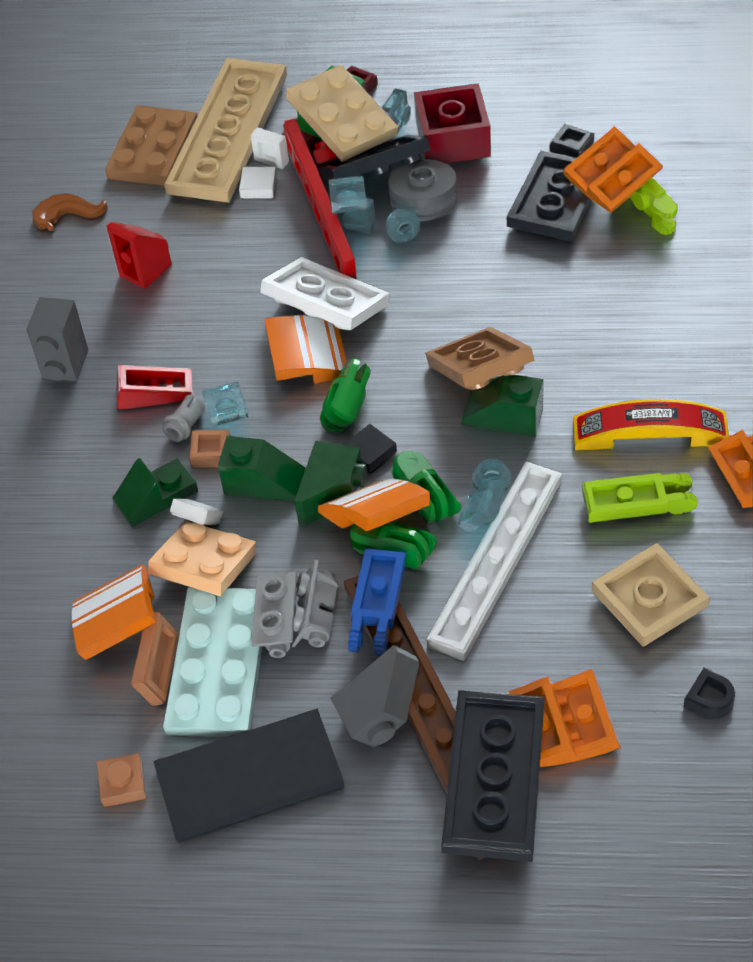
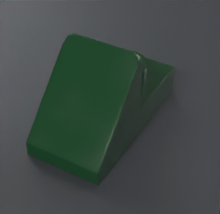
M138 458L112 499L129 525L133 527L170 507L173 499H185L198 492L196 481L178 458L152 472L142 459Z

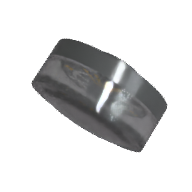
M425 159L410 164H402L393 170L388 179L391 208L402 218L413 221L434 220L451 212L457 204L456 174L449 165L443 162Z

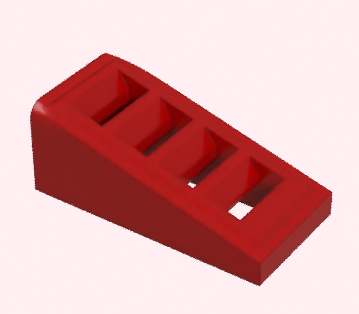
M118 365L116 382L117 409H132L181 402L186 396L193 395L191 369ZM180 382V388L173 387V383ZM159 384H165V387H159Z

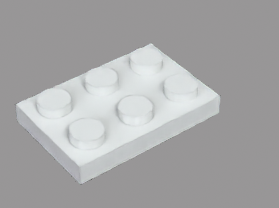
M302 257L263 279L260 293L274 298L277 303L288 304L302 310L308 316L319 317L333 323L339 329L350 331L387 307L390 295L386 291Z

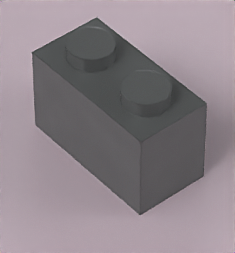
M39 297L26 330L41 376L44 379L77 382L88 353V346L75 301Z

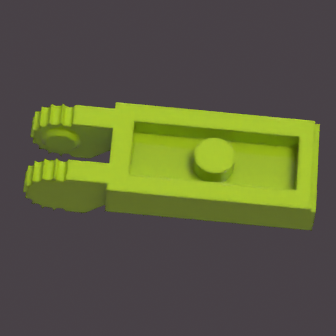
M652 177L630 198L638 210H643L652 219L651 226L657 232L664 235L672 234L676 230L677 223L674 217L678 214V205Z
M654 473L582 483V494L589 523L665 514L667 512L676 515L683 512H691L698 505L696 495L691 492L686 493L693 486L691 476L686 473L665 475Z

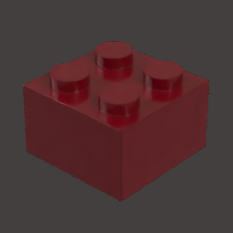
M479 83L414 92L415 121L418 135L427 137L430 151L423 153L424 160L450 163L491 157V127Z

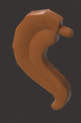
M68 193L56 194L41 201L33 209L32 218L34 225L39 229L47 228L49 231H53V224L57 223L58 219L66 213H73L92 219L103 215L108 206L105 200H102L99 204H92L77 195Z

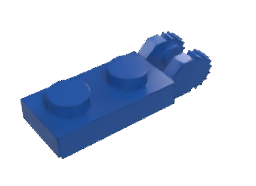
M365 549L350 614L352 624L348 641L349 652L359 653L360 647L363 644L364 625L377 627L373 641L375 655H382L386 652L389 630L394 625L407 561L405 552Z

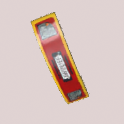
M642 399L623 401L596 407L573 416L575 450L613 449L614 439L689 437L690 447L711 446L729 437L726 411L706 404L684 400Z

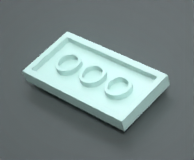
M188 587L163 726L166 736L226 738L251 730L262 646L252 647L251 645L256 589L227 588L221 596Z

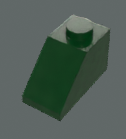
M515 374L509 376L502 375L490 381L488 385L471 391L462 417V425L536 437L543 412L544 379Z
M226 436L218 462L224 494L292 502L295 500L306 469L303 465L264 439Z
M315 441L294 500L299 525L306 526L324 517L318 513L319 505L354 492L358 487L364 486L367 476V465L362 464L359 447Z

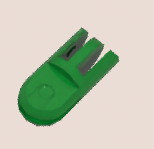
M350 359L343 367L338 378L334 379L330 385L320 414L321 425L327 432H342L345 430V427L352 425L358 417L366 397L365 387L371 374V369L366 363L359 368L360 359Z
M403 451L395 457L392 466L393 478L411 482L430 492L429 506L417 510L427 525L432 524L434 521L443 520L447 516L456 515L461 511L459 501L422 454L416 451Z
M388 522L369 531H365L358 525L353 524L350 530V541L355 551L363 555L366 548L405 552L407 560L405 567L415 570L431 555L437 545V539L432 533L394 522Z

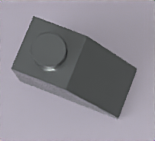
M393 645L331 697L352 739L375 748L377 745L390 740L395 731L407 722L420 663L416 656Z

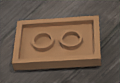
M136 105L105 168L107 179L165 186L164 184L198 117L197 112Z
M488 327L425 353L431 368L465 389L468 388L470 390L488 385L490 383L489 379L501 374L509 376L519 373L524 369L523 365L535 361L530 346L493 327Z

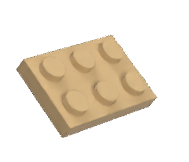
M342 64L286 89V99L342 162L397 136V124Z

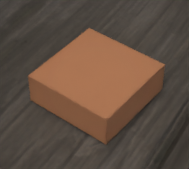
M230 430L192 431L189 459L191 468L218 467L226 436H231Z

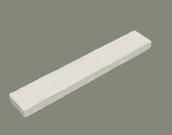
M525 462L426 639L427 648L465 662L562 482V473Z

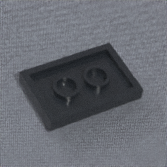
M407 134L381 143L343 162L337 158L316 166L321 179L332 181V184L340 183V186H345L359 181L358 175L371 172V175H378L391 170L390 164L402 161V164L405 165L422 159V153L430 151L427 137Z
M540 150L507 215V227L573 242L592 202L588 196L564 176V169L576 158Z

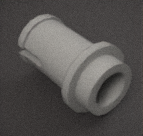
M186 396L174 414L168 415L164 419L163 432L170 440L180 442L182 439L185 440L190 436L191 427L200 415L205 412V405L199 398L190 406L194 396Z

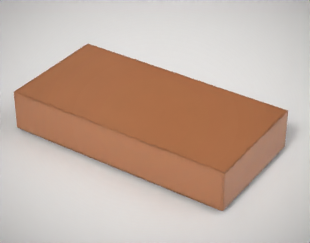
M159 612L154 613L157 622L143 629L131 685L152 706L165 704L179 639V633Z

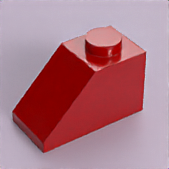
M110 222L107 225L120 277L146 289L172 265L167 240L160 234L152 233L140 226Z

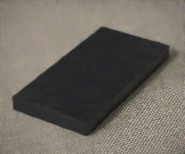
M458 690L441 844L442 854L533 862L545 697Z
M318 708L153 761L176 841H181L345 787Z

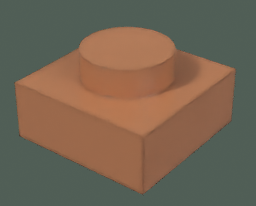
M139 753L97 761L100 798L104 807L147 799L143 764Z

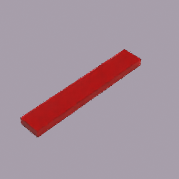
M295 118L286 120L283 127L287 150L339 273L357 280L354 255Z

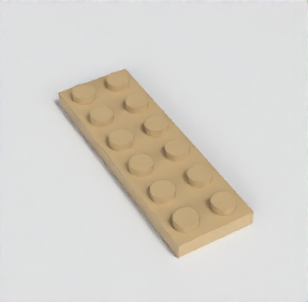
M226 58L164 184L166 194L230 202L241 178L242 169L246 167L253 152L250 135L257 127L264 128L286 80V65Z

